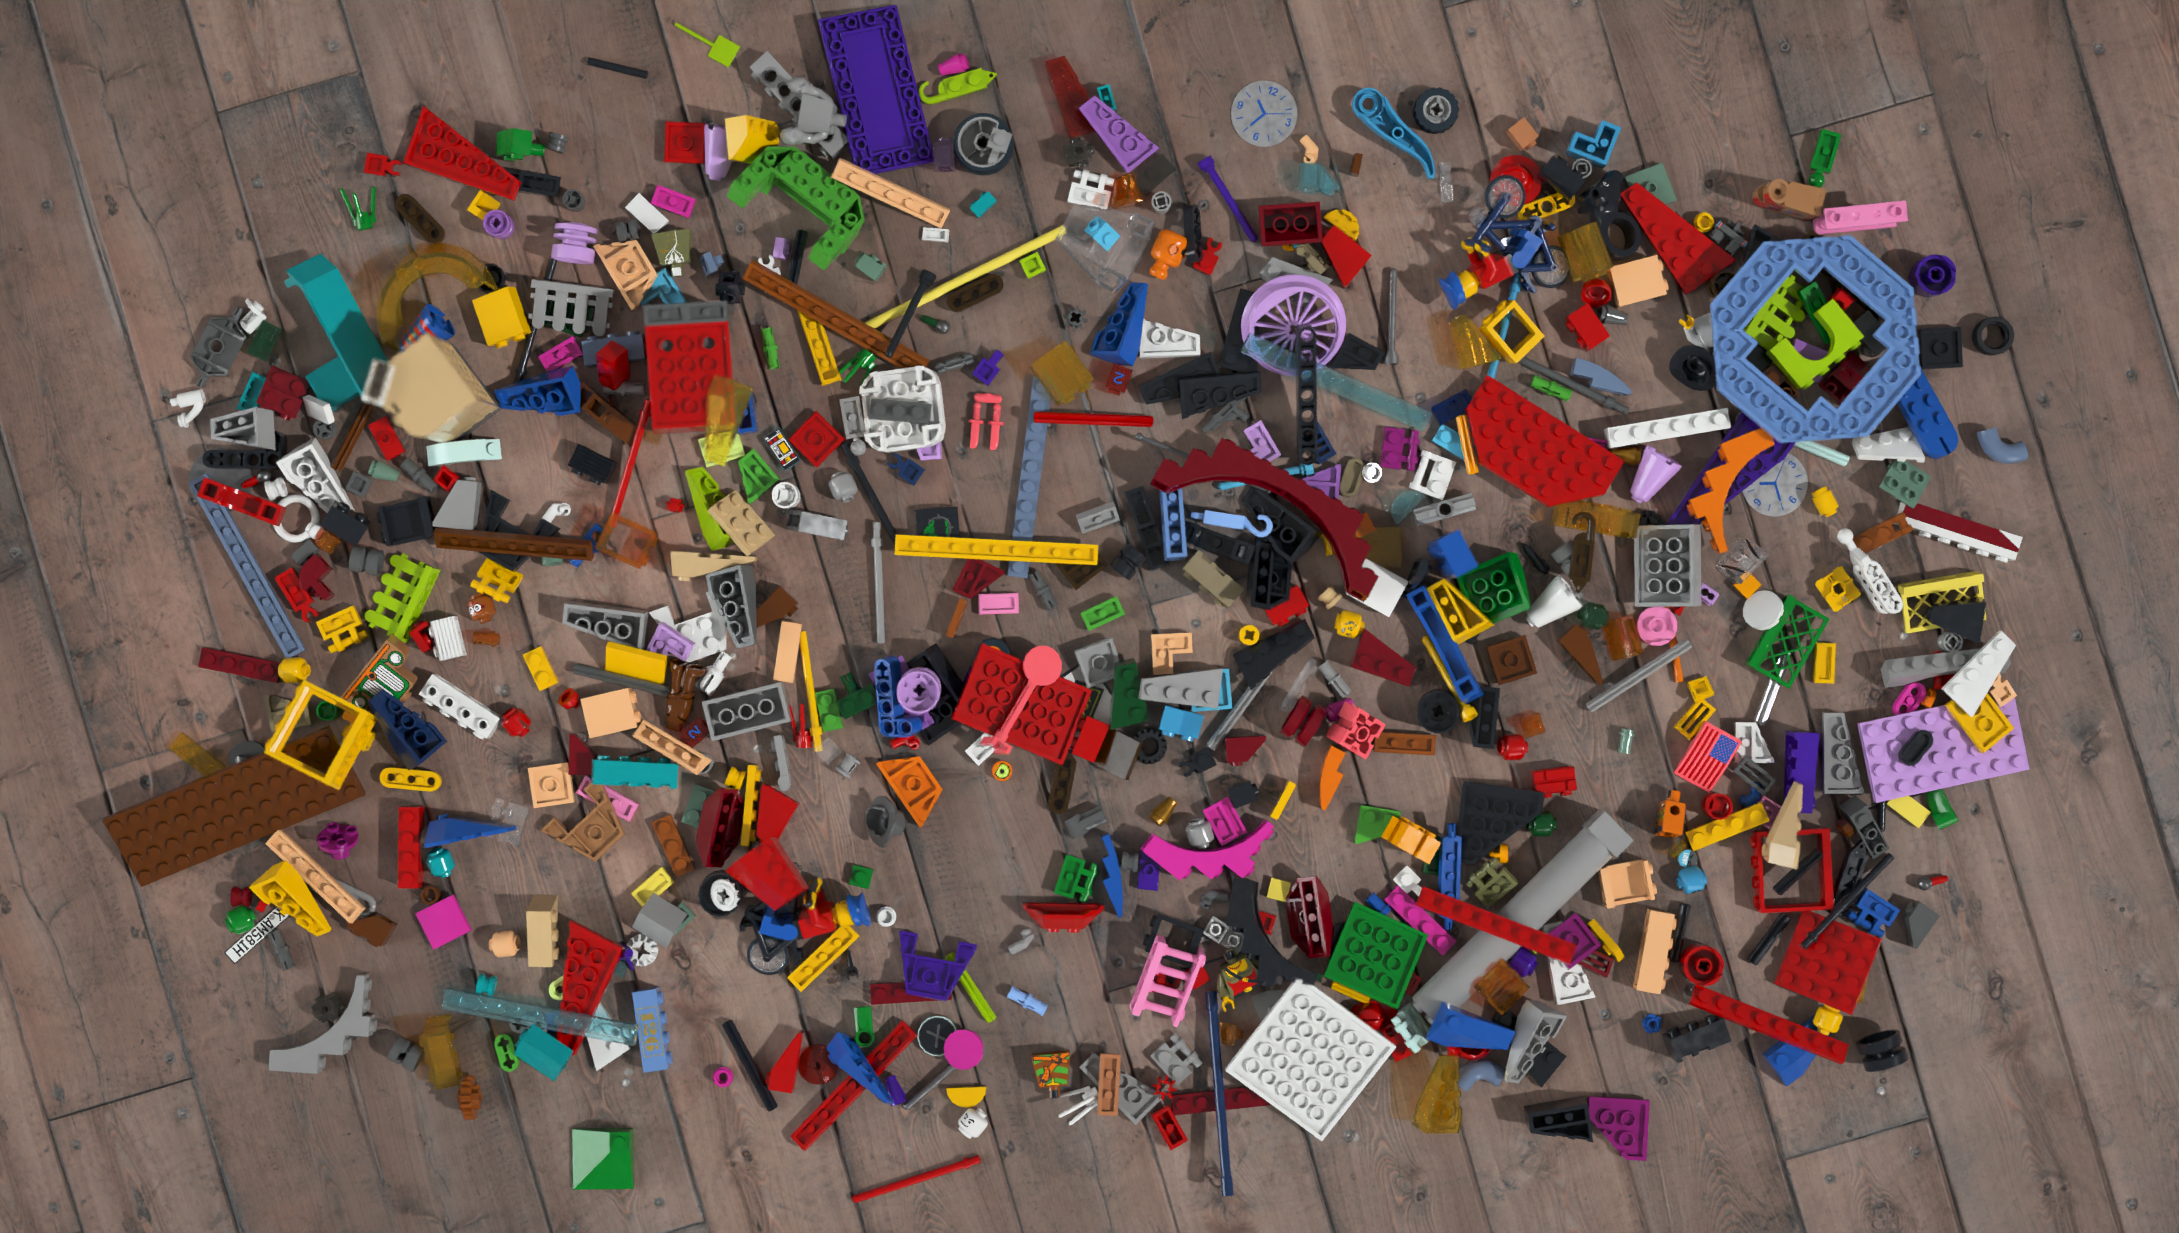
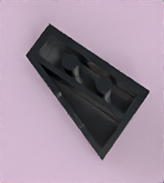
M1713 1014L1705 1017L1706 1020L1701 1022L1697 1020L1688 1022L1686 1027L1683 1028L1672 1027L1667 1029V1033L1662 1035L1669 1057L1675 1062L1680 1063L1683 1061L1682 1057L1692 1054V1057L1699 1055L1700 1051L1712 1050L1731 1042L1724 1018Z
M1584 1096L1524 1106L1526 1125L1530 1133L1553 1137L1562 1136L1568 1137V1139L1575 1140L1576 1138L1593 1142L1589 1108Z

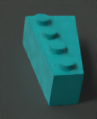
M598 755L597 759H592V784L615 786L626 784V786L633 787L646 785L652 788L669 786L671 789H677L678 764L671 762L669 758H659V761H651V757H638V760H630V756H618V760L610 759V756Z

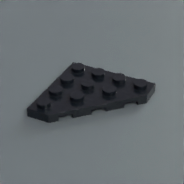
M1463 781L1456 834L1462 837L1461 863L1475 864L1540 815L1543 810L1545 792Z

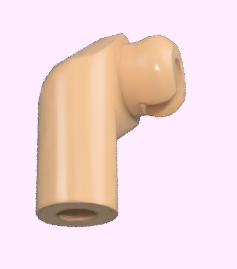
M1305 135L1300 140L1301 144L1306 148L1304 162L1307 165H1313L1317 161L1319 148L1308 135Z

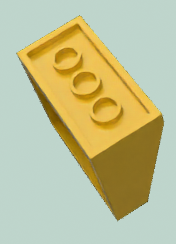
M304 680L303 683L297 686L293 701L287 704L283 719L277 722L275 726L276 732L273 737L267 740L264 753L339 790L373 729L377 718L371 713ZM313 694L357 716L326 774L281 752Z

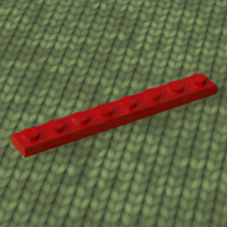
M1424 886L1416 902V906L1569 965L1577 948L1576 944Z
M1695 985L1689 1005L1840 1065L1845 1061L1849 1046L1847 1043L1703 986Z
M903 1020L866 1057L877 1076L918 1036ZM849 1075L790 1137L803 1151H806L866 1088Z

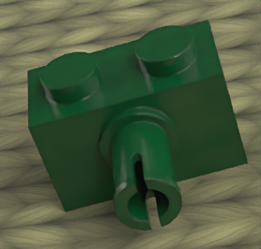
M852 672L846 674L849 681L845 675L840 677L848 694L846 697L836 701L845 720L877 704L876 687L872 683L864 688L858 687Z

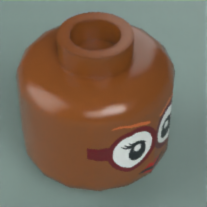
M479 593L471 596L467 602V608L473 621H479L480 624L492 621L491 617L496 614V608L490 595Z

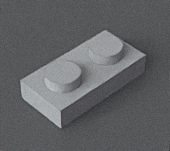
M1114 501L1076 515L1082 534L1120 521Z

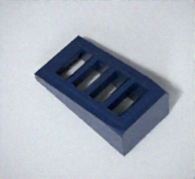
M1317 421V435L1321 436L1317 440V445L1322 441L1325 443L1324 446L1317 449V462L1320 465L1336 455V452ZM1306 430L1302 433L1303 438H1309L1311 436H1307L1306 432H1308L1309 430ZM1328 448V453L1321 457L1318 455V453Z

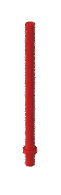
M645 399L643 409L639 411L640 419L608 523L612 527H616L648 417H651L650 399Z
M980 1156L964 1157L962 1161L853 1195V1202L855 1204L964 1168L966 1170L970 1169V1166L981 1163Z

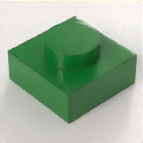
M854 864L849 885L869 889L874 869Z

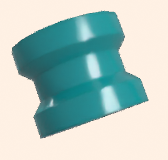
M480 973L477 980L476 993L481 994L484 992L489 996H493L496 990L497 976L487 977L485 974Z

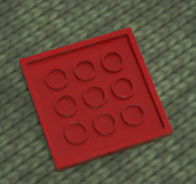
M1802 911L1774 984L1853 1015L1882 939L1834 920L1818 937L1819 940L1804 950L1800 943L1807 937L1806 934L1809 931L1812 932L1826 917L1812 911Z

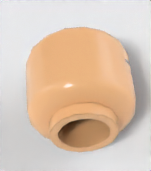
M512 930L495 932L492 939L489 940V949L498 958L512 957L521 947L519 935H516Z

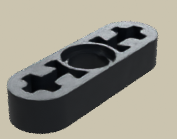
M1195 204L1185 206L1183 216L1184 234L1187 239L1185 247L1186 257L1189 263L1199 262L1203 258L1200 211Z

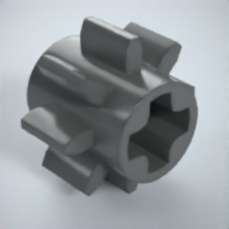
M1079 306L1073 311L1071 308H1068L1069 315H1063V318L1068 319L1065 327L1071 325L1072 331H1075V327L1083 330L1082 323L1088 322V319L1083 318L1086 311L1080 312ZM1073 314L1081 316L1079 323L1071 322Z

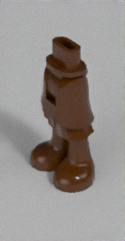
M673 658L669 660V667L672 671L671 691L668 692L666 697L667 716L665 719L668 720L667 729L681 732L695 699L693 697L696 694V691H693L695 679L705 674L706 667L699 664L687 665V661ZM685 671L683 691L680 692L681 680Z

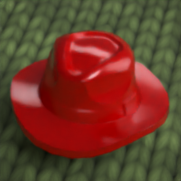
M1511 155L1501 159L1491 172L1490 182L1502 175H1510L1517 178L1525 189L1524 205L1533 201L1540 193L1542 187V179L1537 176L1540 172L1539 167L1534 161L1521 155ZM1503 179L1492 186L1491 190L1496 198H1498L1501 192L1510 193L1512 199L1507 205L1519 206L1521 190L1514 181Z

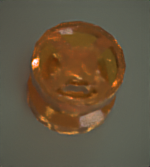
M325 529L322 532L323 536L317 539L315 543L327 553L332 554L334 547L342 541Z

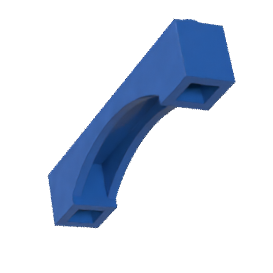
M1423 585L1407 594L1406 596L1435 645L1461 701L1467 704L1484 695L1461 649L1452 640L1427 587Z

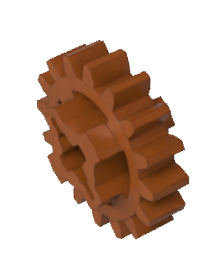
M467 1075L462 1077L463 1081H461V1086H459L457 1101L459 1110H462L463 1118L465 1120H475L478 1109H481L483 1097L480 1085L476 1082V1077L474 1075Z

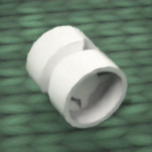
M781 482L773 488L772 500L778 507L792 509L799 504L801 495L795 485Z

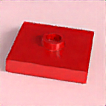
M665 121L664 162L705 164V123Z
M815 411L788 440L818 468L845 438Z

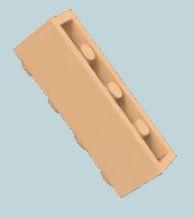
M1647 908L1633 983L1634 989L1661 994V990H1664L1666 978H1663L1664 972L1669 967L1667 955L1668 950H1671L1673 945L1671 933L1672 930H1675L1677 919L1674 918L1675 914Z

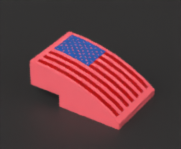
M1704 721L1673 773L1710 793L1734 757L1742 741Z

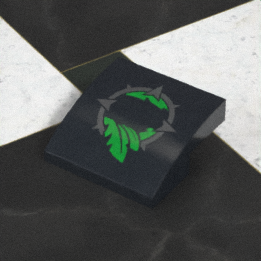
M958 507L915 510L916 536L960 538Z

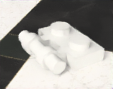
M1075 169L1074 177L1080 178L1081 182L1080 184L1072 182L1067 203L1107 212L1111 191L1104 190L1105 185L1113 187L1115 179L1107 177L1106 174L1101 173V175L1089 173V170L1084 169L1081 171ZM1087 180L1099 183L1098 188L1087 186Z

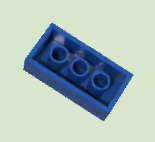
M1460 530L1448 532L1428 543L1429 548H1427V551L1432 559L1436 558L1439 564L1436 568L1441 577L1444 576L1446 579L1457 578L1478 567Z

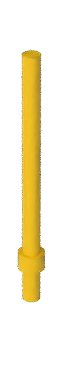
M803 631L800 637V650L811 728H809L810 736H813L815 752L823 751L821 735H823L822 727H819L806 631Z

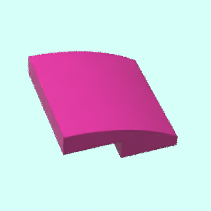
M454 894L415 914L433 950L472 930Z

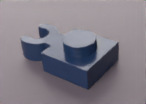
M894 453V456L898 458V463L893 465L888 462L887 464L893 469H900L897 475L915 486L925 469L909 458L906 462H903L902 457Z

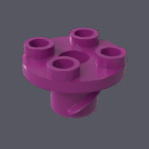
M337 822L327 824L326 828L317 836L318 847L324 852L331 853L329 856L336 860L347 858L350 855V849L359 840L356 826L338 824Z

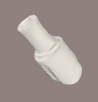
M721 650L714 664L706 667L705 674L700 676L695 686L706 692L707 695L712 696L724 678L723 670L732 657Z

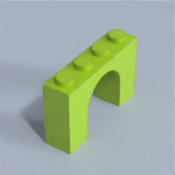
M1834 299L1828 301L1813 313L1830 338V347L1824 358L1821 360H1808L1802 357L1786 337L1765 352L1796 390L1802 387L1804 390L1814 383L1812 379L1816 375L1820 377L1830 370L1828 366L1832 362H1835V364L1846 357L1843 353L1848 349L1851 351L1856 349L1861 344L1859 340L1864 337Z

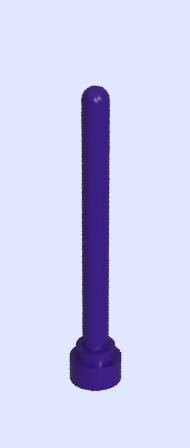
M1211 155L1206 157L1197 165L1201 171L1204 170L1205 173L1209 174L1250 241L1256 242L1258 239L1257 235L1214 169L1216 167L1214 159Z

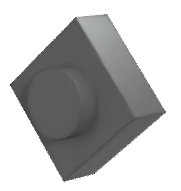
M353 471L345 489L365 498L374 480Z

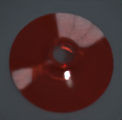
M811 1045L799 1057V1072L811 1084H825L832 1080L838 1071V1065H834L828 1057L830 1053L826 1045ZM815 1062H819L821 1064L820 1069H816L814 1067Z

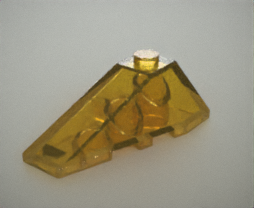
M1439 1055L1416 1104L1412 1125L1426 1134L1459 1133L1462 1108L1459 1104L1461 1091L1458 1090L1460 1074L1457 1055Z

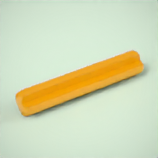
M1460 415L1456 417V423L1467 474L1478 473V466L1466 415Z

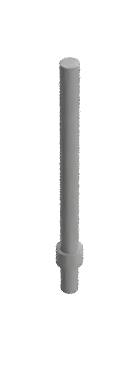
M873 522V539H871V547L874 549L877 643H885L881 522Z

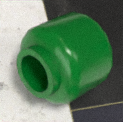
M240 905L226 913L227 918L224 920L231 933L234 932L236 935H241L254 928L253 920L257 918L252 908L247 909L245 906Z

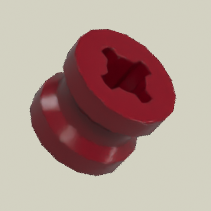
M233 886L230 894L231 906L243 905L250 907L252 890L249 887L240 889L238 886Z

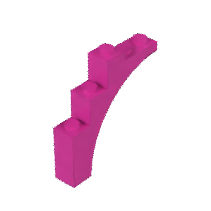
M1265 819L1254 831L1239 841L1219 848L1197 850L1174 845L1152 833L1140 849L1178 880L1186 879L1192 871V865L1212 880L1213 877L1217 878L1221 874L1224 864L1243 879L1245 876L1248 877L1255 869V862L1250 859V856H1255L1259 852L1260 844L1264 839L1268 840L1274 832L1272 830L1274 826Z

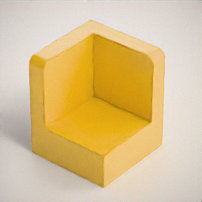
M480 190L467 210L483 220L488 212L499 208L500 202Z

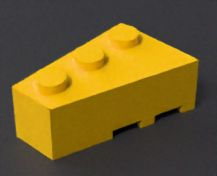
M1442 579L1427 588L1454 642L1461 644L1494 626L1450 581Z

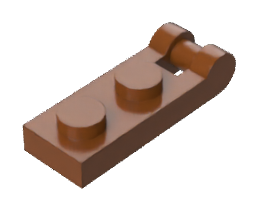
M1901 512L1853 536V540L1856 546L1866 554L1914 529L1911 524L1908 525L1905 513ZM1898 522L1901 529L1896 530L1893 525L1894 523Z

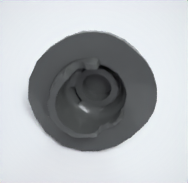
M877 796L865 813V824L872 841L879 847H887L891 837L902 835L906 824L904 813L897 810L889 798Z

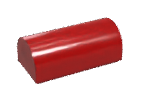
M1164 1105L1150 1114L1170 1151L1188 1141L1169 1105Z

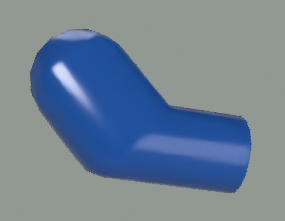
M1754 782L1762 789L1763 785L1761 783ZM1752 787L1749 795L1740 796L1739 804L1745 806V808L1756 804L1760 800L1761 794Z

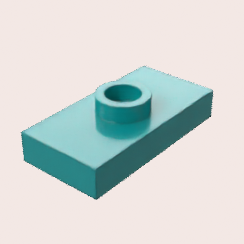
M255 372L251 373L236 409L242 411L259 407L260 404L256 403V400L266 377Z

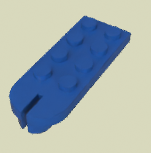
M1921 369V375L1896 404L1921 449L1928 457L1937 460L1956 449L1958 435Z

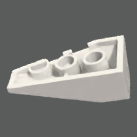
M316 437L296 447L276 462L286 479L299 487L307 497L309 496L317 502L318 506L328 513L335 500L346 503L355 512L335 470L331 468V463Z

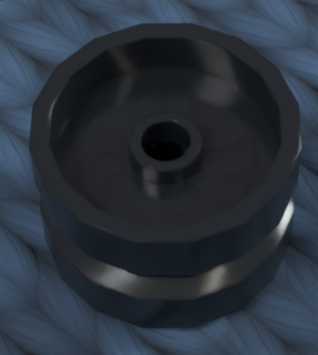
M1892 1029L1877 1032L1863 1037L1856 1042L1859 1053L1866 1055L1862 1059L1866 1072L1887 1070L1901 1065L1909 1059L1906 1048L1899 1046L1903 1042L1899 1030Z

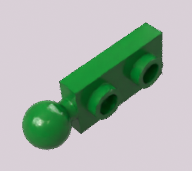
M1825 129L1820 130L1809 169L1815 170V173L1811 174L1808 179L1810 186L1821 188L1824 185L1825 178L1823 173L1830 174L1842 134Z

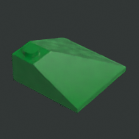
M1507 552L1481 563L1478 567L1457 577L1462 594L1493 624L1531 609L1525 575L1517 553Z
M633 1128L572 1129L573 1190L634 1189Z

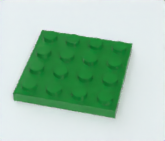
M1353 902L1323 977L1397 1010L1428 934L1357 902Z

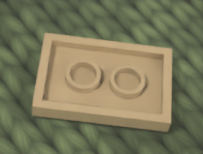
M734 490L708 509V513L747 557L775 536L737 490Z

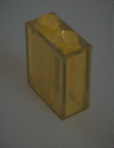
M1597 222L1587 224L1557 237L1564 251L1563 254L1574 282L1582 280L1583 283L1606 275V270L1613 268Z
M1066 340L1030 366V369L1058 406L1062 403L1067 405L1076 398L1074 395L1079 391L1081 394L1091 388L1090 383L1094 380Z

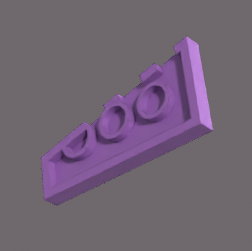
M1096 96L1091 97L1078 108L1126 173H1129L1159 149L1158 146L1138 132Z

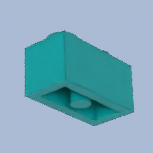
M1108 84L1098 87L1100 100L1113 111H1116L1117 107L1111 86Z
M989 191L983 192L979 196L980 199L978 201L975 200L970 204V210L978 219L997 202Z

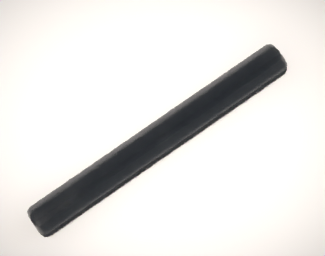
M733 1020L724 1022L722 1027L767 1111L770 1112L776 1109L778 1105L772 1093L768 1090V1086Z

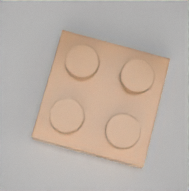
M569 762L528 768L534 808L575 802L572 777L568 775Z

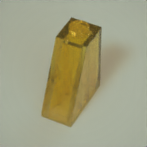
M1464 314L1453 317L1454 321L1449 322L1461 370L1502 360L1499 352L1472 318H1466Z

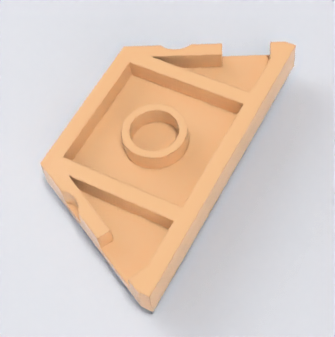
M637 240L625 243L614 242L609 245H594L593 247L633 312L636 311L658 277L656 270Z

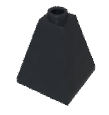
M1974 597L1932 604L1931 607H1927L1926 619H1929L1931 623L1980 643L1986 602L1982 597Z

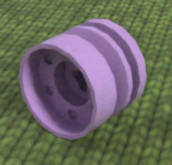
M576 222L556 223L554 229L563 233H554L553 237L562 240V244L552 245L551 258L568 263L594 264L595 250L586 246L587 244L596 243V239L588 237V235H597L598 229Z
M915 667L908 670L902 676L897 687V697L902 707L911 713L918 714L928 712L935 707L941 693V683L935 672L925 667ZM918 684H921V687L925 688L923 689L922 693H919L918 690L914 689L917 688Z

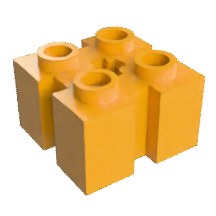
M1392 816L1381 836L1430 864L1441 842L1435 839V834L1403 816L1400 819Z

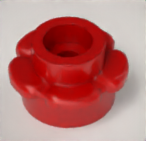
M670 498V502H665L667 504L666 510L682 513L685 507L680 499Z

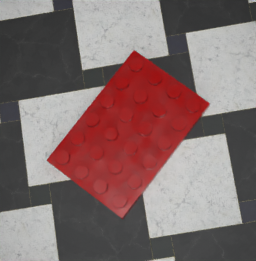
M981 644L951 719L990 736H995L1028 682L1023 671V660L986 644ZM1060 676L1050 685H1036L1010 729L1005 742L1063 765L1092 690Z

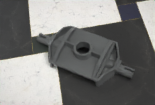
M236 306L232 316H228V318H210L190 356L193 364L201 374L195 385L204 388L210 376L229 377L228 372L245 339H249V336L239 323V318L244 309ZM216 341L222 343V349L219 352L213 350V344Z

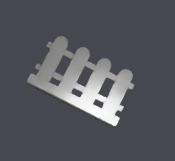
M532 279L531 288H535V293L531 292L530 298H534L533 313H529L528 318L532 319L534 328L540 329L544 326L545 321H553L552 326L554 330L562 331L565 328V323L573 324V331L577 334L583 333L586 326H593V333L596 336H602L605 334L606 328L610 329V323H607L608 308H612L613 303L609 302V297H614L615 289ZM548 290H555L556 295H548ZM568 293H576V298L568 297ZM589 295L597 296L596 301L588 300ZM547 300L555 301L553 316L546 315ZM567 302L575 303L574 319L566 318ZM588 305L596 306L594 321L586 320Z

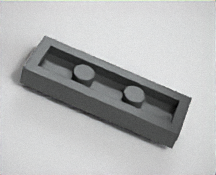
M871 399L869 419L930 424L932 404Z

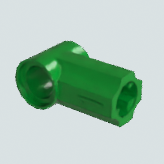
M871 1006L855 1007V1040L859 1046L867 1047L875 1039ZM862 1032L869 1033V1042L864 1043L860 1040Z

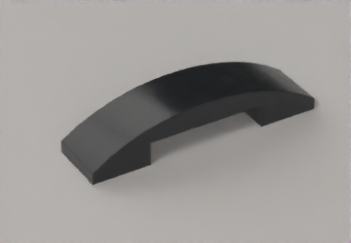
M1185 520L1186 543L1247 565L1250 564L1256 548L1255 545Z

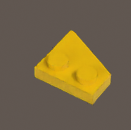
M1593 918L1587 923L1591 933L1597 940L1599 939L1603 943L1601 947L1609 956L1612 954L1618 963L1622 961L1625 957L1620 947Z

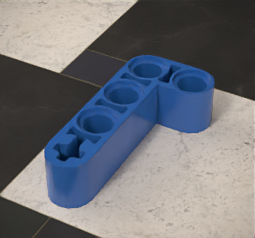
M893 655L877 660L874 665L880 732L886 737H909L920 732L923 726L921 719L915 715H904V708L899 703L897 697V687L901 680L900 661Z

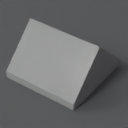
M653 893L640 910L632 928L667 948L688 913Z

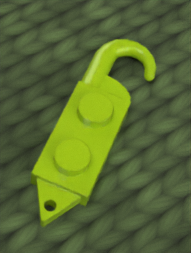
M978 68L943 79L938 86L939 94L932 97H927L924 94V88L929 85V82L926 81L919 86V98L923 103L930 105L987 89L988 84L997 76V73Z

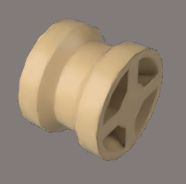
M1331 584L1317 599L1323 601L1325 607L1329 610L1343 596L1340 593H1336L1334 586Z

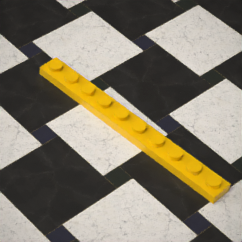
M896 535L895 555L1097 565L1098 545Z

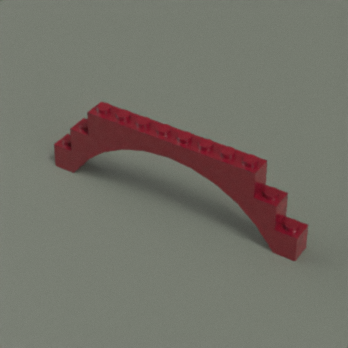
M1221 438L1211 457L1207 456L1205 451L1193 448L1183 467H1180L1174 460L1163 459L1150 485L1166 494L1199 483L1212 481L1241 482L1271 491L1300 508L1319 527L1331 544L1340 564L1346 593L1362 602L1369 597L1379 576L1370 568L1361 567L1371 545L1363 538L1354 537L1364 518L1357 509L1343 505L1342 501L1325 495L1324 491L1319 488H1312L1303 479L1294 478L1289 475L1288 471L1282 468L1278 469L1270 461L1254 456L1252 451L1236 446V443L1230 439Z

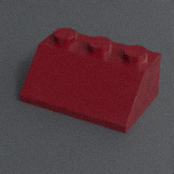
M1320 201L1263 205L1258 207L1262 247L1323 242Z

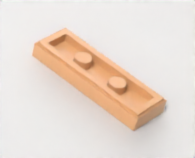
M782 620L773 680L794 683L803 623Z

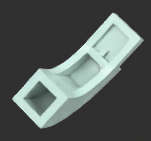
M500 439L464 440L426 446L428 466L502 459Z

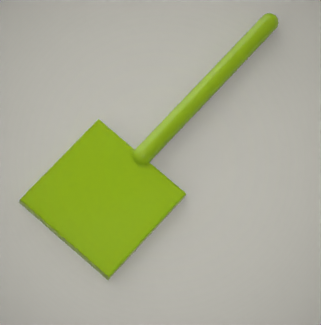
M677 22L674 24L681 30L712 46L707 56L728 68L740 49L739 45L721 35L713 43Z

